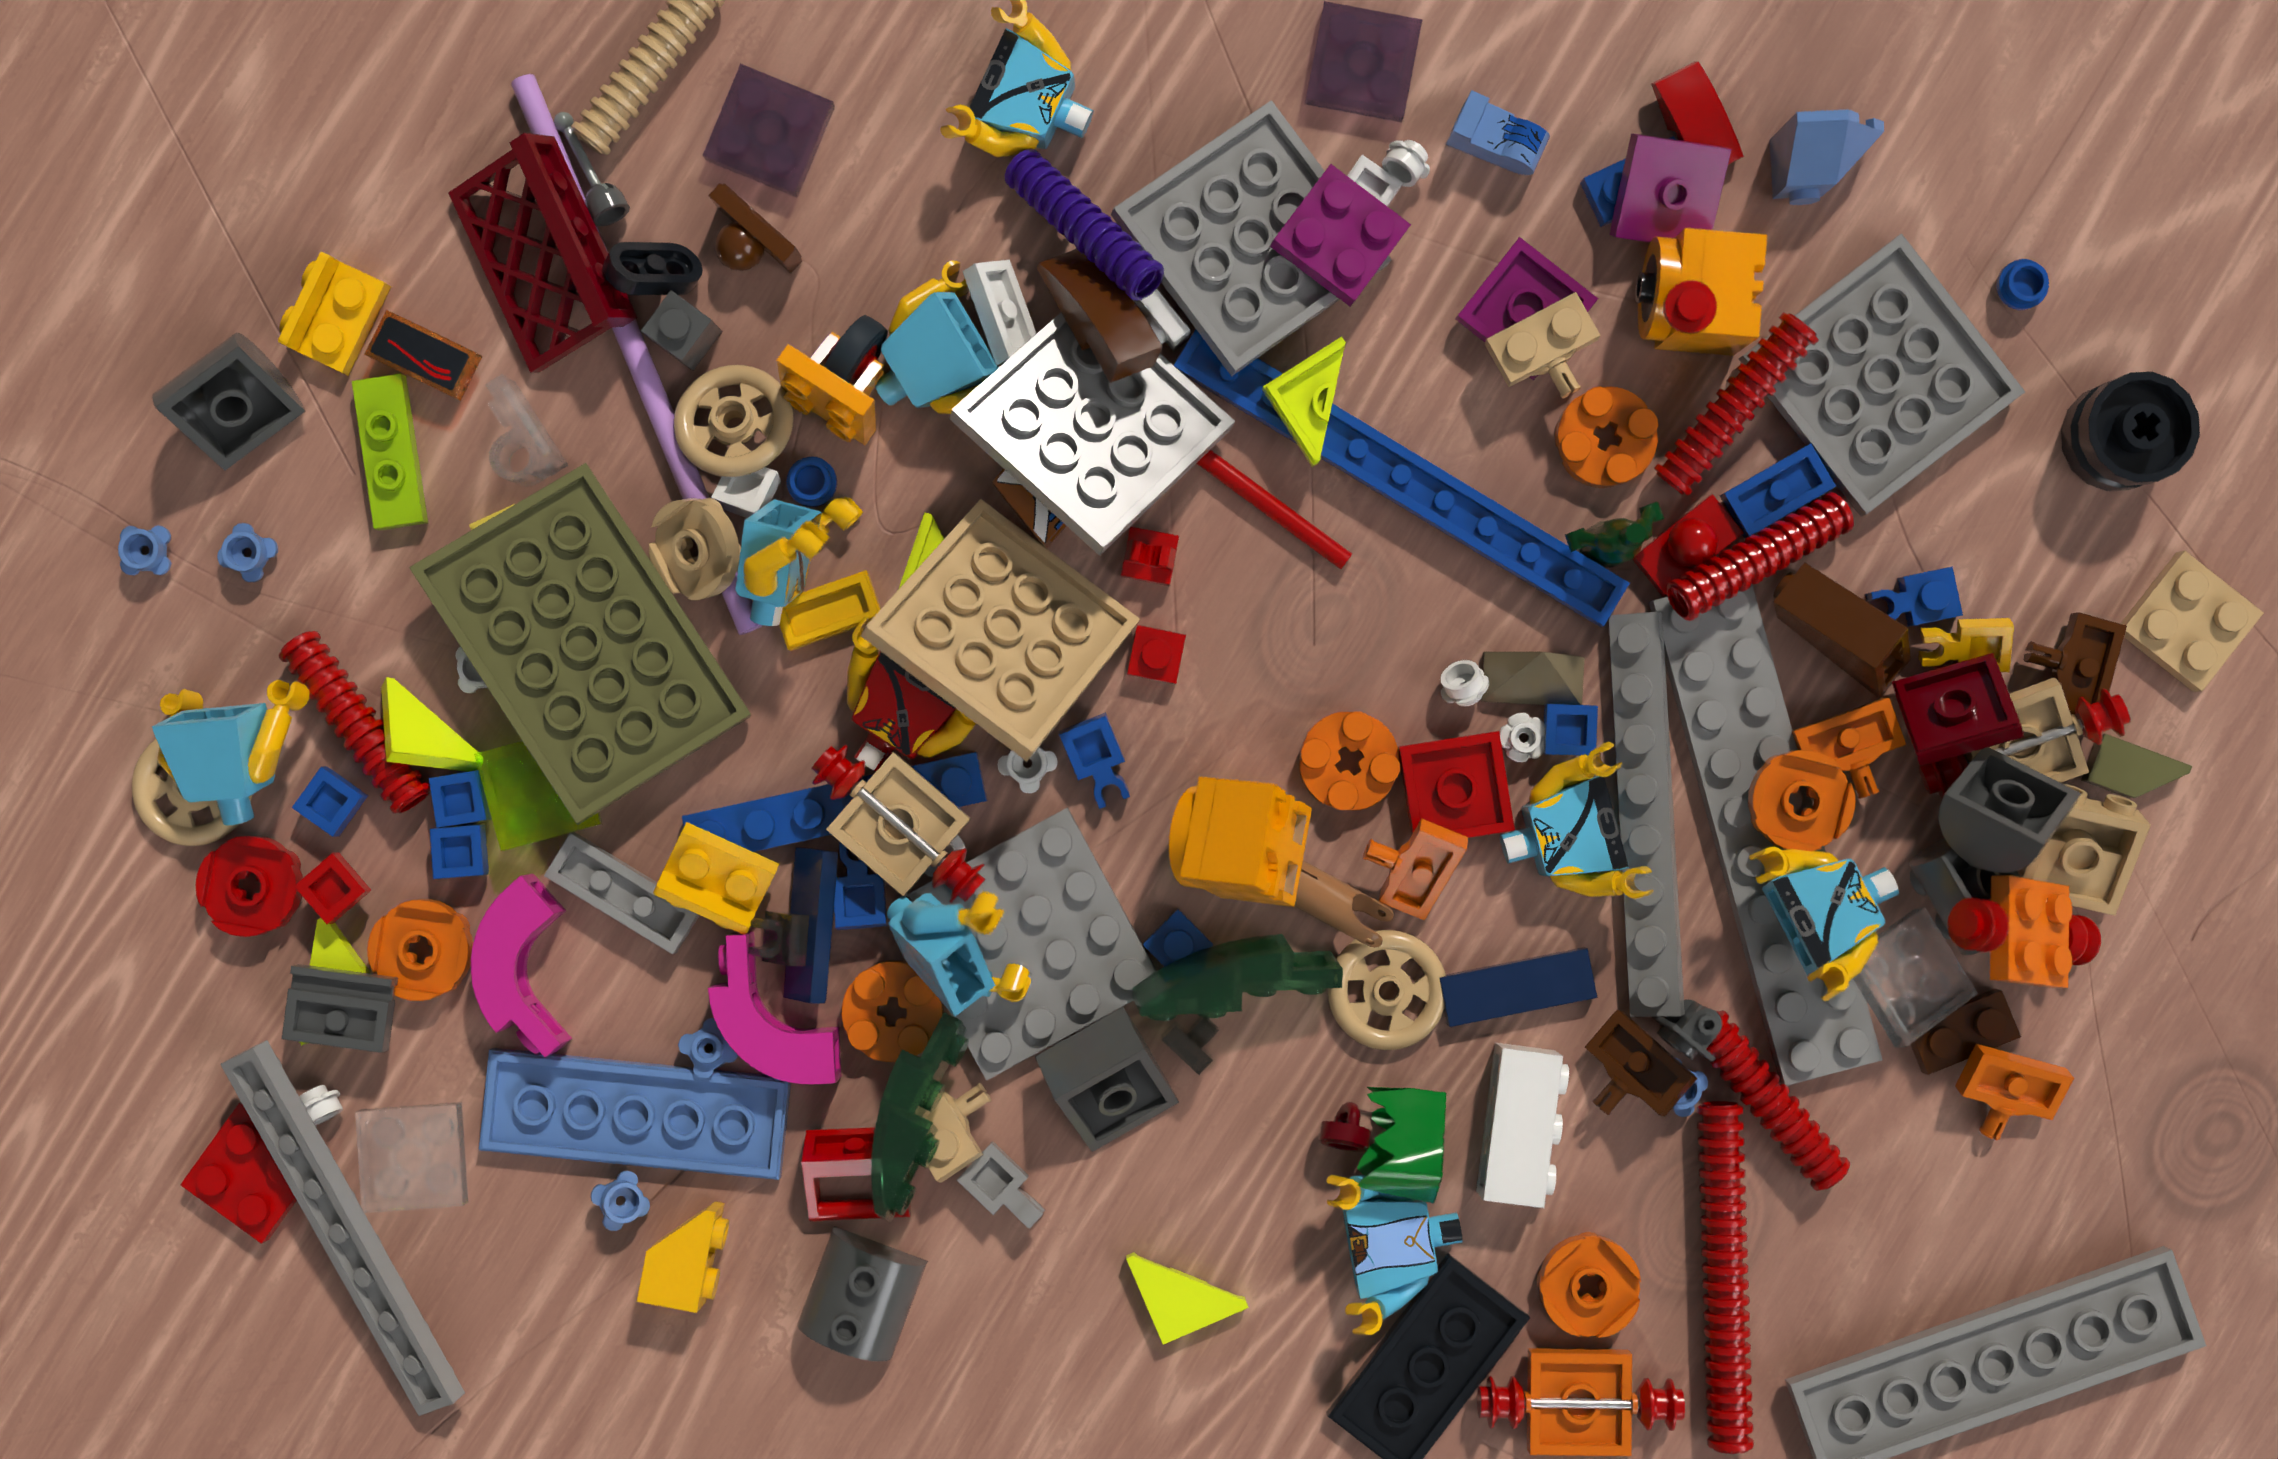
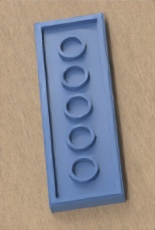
M492 1048L488 1053L479 1150L779 1180L782 1176L791 1083L764 1074L714 1070V1074L710 1078H699L694 1074L693 1067L552 1054L544 1057L540 1052L534 1054L530 1051Z

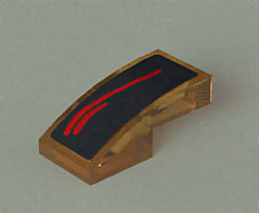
M388 310L385 311L364 354L459 401L462 400L483 357Z

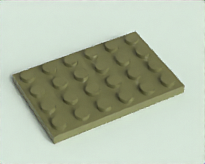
M584 463L409 567L577 825L751 717L750 711L587 463Z

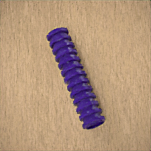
M1032 148L1025 149L1011 160L1005 171L1006 184L1010 188L1015 189L1016 193L1024 198L1029 206L1034 207L1039 215L1044 216L1046 221L1053 225L1060 234L1064 235L1068 242L1074 244L1079 252L1084 253L1090 262L1095 263L1100 271L1105 272L1107 278L1114 281L1120 290L1125 291L1131 300H1143L1158 288L1164 276L1163 265L1159 261L1154 260L1148 251L1143 250L1138 242L1133 241L1132 237L1124 232L1121 226L1112 222L1110 216L1103 213L1099 206L1093 204L1088 196L1083 195L1080 189L1072 185L1068 178L1062 176L1057 168L1052 167L1047 159L1042 158L1037 150Z

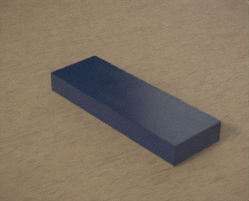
M796 847L784 998L810 1004H825L838 852Z
M1585 947L1446 974V976L1440 977L1445 1004L1444 1011L1449 1027L1598 998L1588 948Z

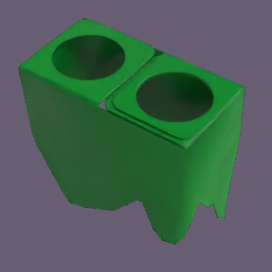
M1367 1087L1372 1091V1093L1367 1094L1370 1100L1383 1106V1108L1372 1112L1371 1119L1377 1125L1386 1129V1131L1375 1137V1143L1369 1147L1360 1159L1357 1169L1366 1177L1359 1182L1358 1186L1363 1189L1435 1203L1443 1174V1137L1445 1133L1447 1093L1416 1088Z

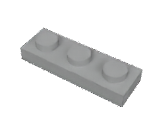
M575 832L568 835L544 875L671 954L678 952L700 916L685 908L675 907L665 899L656 896L653 893L657 884L656 881Z

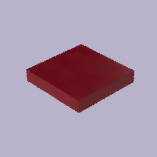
M1993 653L1892 682L1919 766L2024 737L2022 725Z

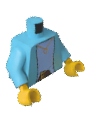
M989 892L979 893L971 909H964L961 904L943 905L931 893L923 894L915 901L909 896L899 897L890 905L887 911V918L890 920L889 928L904 959L955 1017L981 996L990 997L991 992H997L1002 998L1011 1002H1018L1025 997L1032 981L1028 977L1029 970L1021 965L1008 964L1001 979L992 977V972L988 970L972 931L966 926L968 925L974 931L985 935L995 930L1005 912L1003 909H994L998 901V897L995 894Z
M1363 1174L1351 1176L1350 1178L1330 1175L1327 1178V1184L1340 1186V1194L1335 1200H1327V1204L1340 1208L1343 1211L1355 1287L1360 1299L1368 1298L1366 1303H1349L1345 1307L1346 1315L1362 1314V1323L1358 1328L1352 1330L1353 1334L1372 1335L1379 1331L1382 1320L1406 1305L1427 1286L1429 1277L1438 1272L1434 1247L1463 1242L1457 1212L1429 1217L1427 1204L1424 1201L1363 1189L1358 1186L1359 1182L1366 1177Z

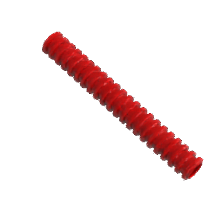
M1709 1101L1697 1106V1113L1702 1115V1120L1697 1123V1128L1703 1131V1136L1698 1138V1145L1703 1146V1152L1698 1154V1160L1704 1162V1167L1699 1169V1176L1704 1178V1183L1699 1186V1191L1705 1194V1199L1700 1201V1208L1705 1210V1215L1700 1217V1223L1706 1226V1230L1701 1232V1239L1706 1242V1246L1701 1249V1255L1707 1258V1262L1702 1264V1271L1707 1273V1278L1702 1280V1286L1708 1290V1293L1703 1295V1303L1708 1305V1309L1703 1312V1318L1709 1321V1325L1704 1327V1334L1709 1337V1341H1706L1704 1344V1350L1710 1353V1356L1705 1359V1366L1710 1369V1372L1705 1375V1382L1711 1385V1388L1706 1390V1398L1711 1401V1404L1706 1407V1413L1712 1417L1707 1422V1430L1712 1433L1707 1438V1445L1720 1453L1740 1454L1748 1452V1450L1754 1447V1440L1748 1436L1754 1430L1753 1424L1748 1421V1418L1753 1415V1408L1747 1403L1753 1398L1752 1392L1747 1389V1386L1752 1383V1376L1746 1371L1752 1366L1751 1360L1746 1357V1354L1751 1351V1345L1745 1339L1751 1335L1750 1328L1745 1326V1322L1750 1320V1313L1744 1307L1750 1303L1749 1296L1744 1294V1290L1749 1288V1281L1744 1279V1274L1748 1273L1749 1268L1746 1263H1743V1258L1748 1256V1249L1743 1247V1242L1747 1241L1748 1236L1746 1232L1742 1231V1227L1747 1224V1218L1742 1215V1210L1747 1208V1203L1741 1199V1195L1746 1193V1186L1741 1184V1179L1746 1176V1171L1740 1168V1163L1745 1161V1154L1740 1152V1147L1744 1146L1745 1139L1739 1136V1131L1744 1129V1122L1739 1121V1115L1744 1113V1107L1736 1102Z

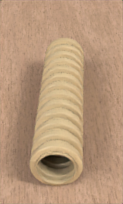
M667 0L668 9L666 11L659 10L656 14L659 19L656 24L653 22L649 23L647 26L649 30L648 35L642 34L637 40L640 45L637 49L634 47L629 49L628 53L631 57L628 61L622 59L618 65L621 70L618 73L612 72L609 75L611 83L608 86L603 84L599 88L602 93L599 98L593 97L590 100V103L593 105L589 111L583 109L580 113L583 117L580 123L573 122L571 128L574 130L573 133L599 154L608 155L611 151L608 145L611 141L617 143L620 140L618 132L621 129L627 130L630 127V124L627 122L630 117L636 118L639 115L638 106L640 104L645 106L649 102L646 97L648 93H656L658 90L656 85L658 80H666L668 75L665 71L668 67L671 69L676 67L677 62L675 58L677 55L683 57L687 51L684 46L687 43L693 44L696 41L694 33L696 31L702 32L706 28L703 23L706 18L711 20L715 16L714 7H722L725 3L724 0Z

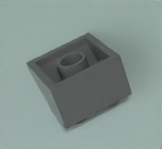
M1124 1007L1101 1017L1090 1026L1065 1040L1057 1042L1051 1048L1035 1056L1054 1100L1092 1152L1179 1103L1141 1033Z

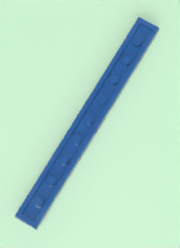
M1195 329L1174 366L1188 379L1296 443L1262 390L1264 385L1283 373L1257 358L1231 376ZM1332 403L1320 456L1321 459L1597 626H1605L1630 583L1580 552H1571L1569 546Z

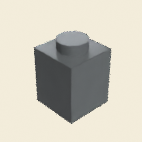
M672 290L641 330L650 340L692 371H694L723 332L710 318Z

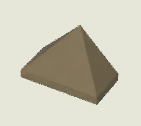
M1483 652L1482 670L1484 676H1487L1489 679V687L1483 694L1481 702L1531 705H1582L1585 657L1550 652Z

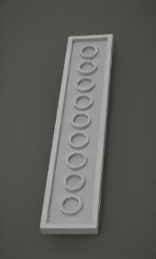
M1751 584L1750 588L1746 591H1738L1737 596L1731 599L1725 598L1723 604L1716 607L1712 606L1711 610L1707 613H1699L1698 618L1692 621H1687L1680 617L1672 608L1668 597L1650 601L1651 612L1663 613L1665 664L1776 1071L1780 1076V1084L1784 1083L1789 1086L1882 1061L1859 974L1849 981L1846 990L1828 1001H1824L1821 998L1827 994V986L1819 978L1811 982L1808 981V975L1803 969L1762 890V887L1771 880L1762 884L1758 883L1756 877L1765 874L1764 866L1757 859L1749 860V855L1770 846H1775L1758 832L1751 823V814L1748 808V793L1751 782L1756 772L1769 757L1791 750H1798L1792 734V727L1753 585ZM1800 786L1797 793H1791L1789 796V803L1794 805V813L1799 816L1803 808L1812 809L1813 807L1811 798L1806 795L1807 788L1804 786ZM1824 846L1821 849L1815 850L1826 852Z

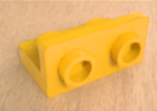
M320 252L316 261L310 262L302 275V290L295 305L290 306L282 316L279 326L281 334L278 343L349 376L391 286L340 262L329 254Z
M686 822L653 893L675 907L685 908L712 920L722 928L747 934L755 913L776 874L779 863Z

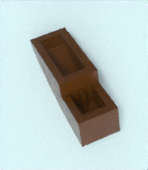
M1075 249L1038 263L1037 270L1081 349L1084 351L1091 348L1110 383L1155 365L1163 346L1135 302L1127 296L1126 292L1120 290L1114 281L1107 278L1105 272L1100 271L1095 263L1090 262L1084 253Z

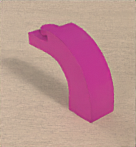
M533 873L520 875L487 909L479 924L472 946L471 978L478 1005L492 1029L497 1033L510 1028L515 1023L519 1028L516 1034L522 1044L532 1053L537 1054L540 1052L544 1057L558 1052L572 1037L533 993L528 980L527 962L535 940L566 910Z
M754 931L747 932V934L735 932L726 935V944L719 946L718 962L720 974L728 975V983H717L708 987L712 1014L726 1042L751 1067L775 1079L796 1084L836 1083L842 1077L839 1027L796 1028L776 1019L764 1006L758 992Z

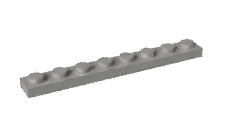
M1663 612L1611 615L1609 617L1616 764L1623 763L1621 768L1617 770L1620 837L1629 867L1623 869L1622 872L1624 873L1628 869L1639 866L1649 867L1652 872L1636 874L1634 883L1641 891L1654 890L1651 895L1637 899L1630 898L1624 894L1630 1017L1682 1016L1685 1014Z
M266 1040L221 1063L222 1069L418 1416L456 1402L465 1394V1391L269 1042Z

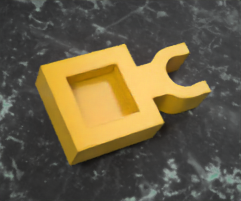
M2010 618L1958 619L1957 633H1946L1939 628H1921L1920 630L1923 643H1939L1938 648L1933 651H1919L1918 658L1922 666H1939L1949 660H1954L1955 664L1993 653L2000 671L2010 672L2014 625Z

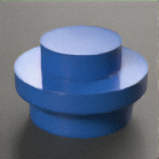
M2029 259L2015 260L2006 265L1999 273L1996 282L1997 293L2002 302L2012 309L2027 310L2041 303L2048 293V274L2035 261Z
M804 457L796 461L789 469L786 480L787 489L792 498L799 504L806 507H818L827 503L834 496L837 489V476L827 461L818 457Z

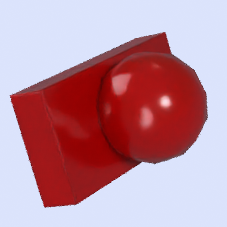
M1711 494L1642 548L1632 560L1660 595L1665 596L1667 595L1666 587L1669 581L1675 578L1680 579L1683 573L1687 571L1693 572L1694 567L1706 564L1707 560L1720 553L1744 532L1716 497Z

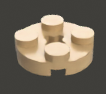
M688 498L670 502L662 507L654 517L651 528L657 527L655 534L656 542L649 543V557L669 590L673 594L681 592L686 597H689L687 598L689 600L714 597L725 591L732 583L735 573L738 572L741 546L739 545L734 526L723 511L721 504L713 498ZM691 537L698 546L699 555L697 557H692L689 551L693 546Z

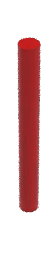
M1212 450L1207 452L1196 463L1340 570L1352 556L1350 551Z

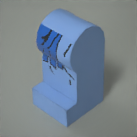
M1471 90L1461 108L1446 145L1514 173L1532 175L1547 145L1550 134L1541 126L1531 121L1514 117V114L1488 103L1490 98Z

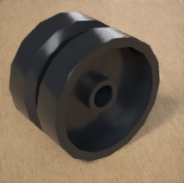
M2152 371L2131 372L2082 393L2068 408L2061 427L2062 452L2071 470L2088 485L2105 491L2131 490L2142 485L2158 482L2179 472L2193 456L2200 437L2199 413L2190 394L2172 378Z

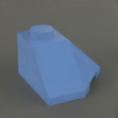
M1849 109L1796 112L1770 139L1773 199L1789 198V204L1807 205L1819 202L1820 197L1833 188L1883 134L1884 121L1872 118L1866 120V125L1860 124L1859 113Z

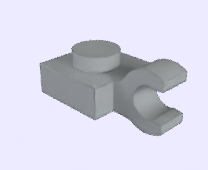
M992 1141L982 1152L983 1155L976 1159L957 1181L992 1215L1004 1204L1030 1229L1043 1215L1045 1209L1020 1188L1029 1175Z

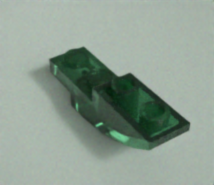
M1283 934L1255 936L1222 943L1178 959L1134 986L1132 997L1140 1015L1147 1016L1153 1020H1172L1179 1014H1197L1204 1018H1221L1227 1012H1242L1243 992L1256 997H1269L1275 995L1277 991L1297 990L1303 994L1317 995L1324 993L1328 988H1342L1343 968L1331 951L1294 952Z
M945 1012L920 1058L903 1049L901 1050L889 1076L880 1103L871 1157V1187L874 1211L880 1218L891 1223L895 1213L900 1215L905 1213L916 1191V1187L911 1185V1182L920 1166L927 1168L937 1152L940 1140L935 1138L938 1129L933 1122L922 1117L926 1110L932 1113L936 1109L945 1090V1084L941 1083V1080L949 1064L955 1067L958 1065L969 1043V1039L964 1037L967 1030L963 1022Z

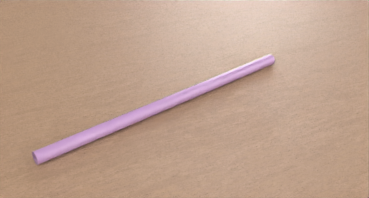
M527 74L514 79L511 85L531 133L555 137L585 202V196L535 76ZM636 319L624 327H612L682 498H709L697 467L685 457L677 444L674 433L675 413ZM736 572L732 583L722 592V595L738 634L743 635L762 627V625L750 620L752 599L736 594L738 574Z

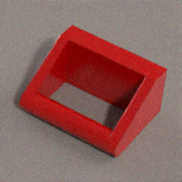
M904 1126L806 1130L801 1165L809 1221L905 1218L911 1216L908 1134ZM895 1174L896 1198L824 1201L820 1199L821 1177Z

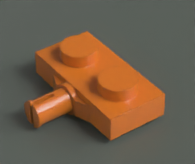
M1889 697L1873 701L1792 731L1798 750H1811L1823 753L1834 759L1842 767L1840 768L1842 771L1850 772L1858 799L1880 792L1869 764L1874 762L1883 753L1906 745Z
M1421 818L1409 841L1398 850L1370 839L1364 850L1363 859L1390 869L1389 875L1380 889L1379 902L1425 921L1467 851L1468 837Z
M1976 1043L1955 1087L1963 1097L1985 1102L1991 1107L1979 1131L1990 1139L2000 1140L2010 1116L2034 1115L2053 1120L2074 1077L2064 1067Z

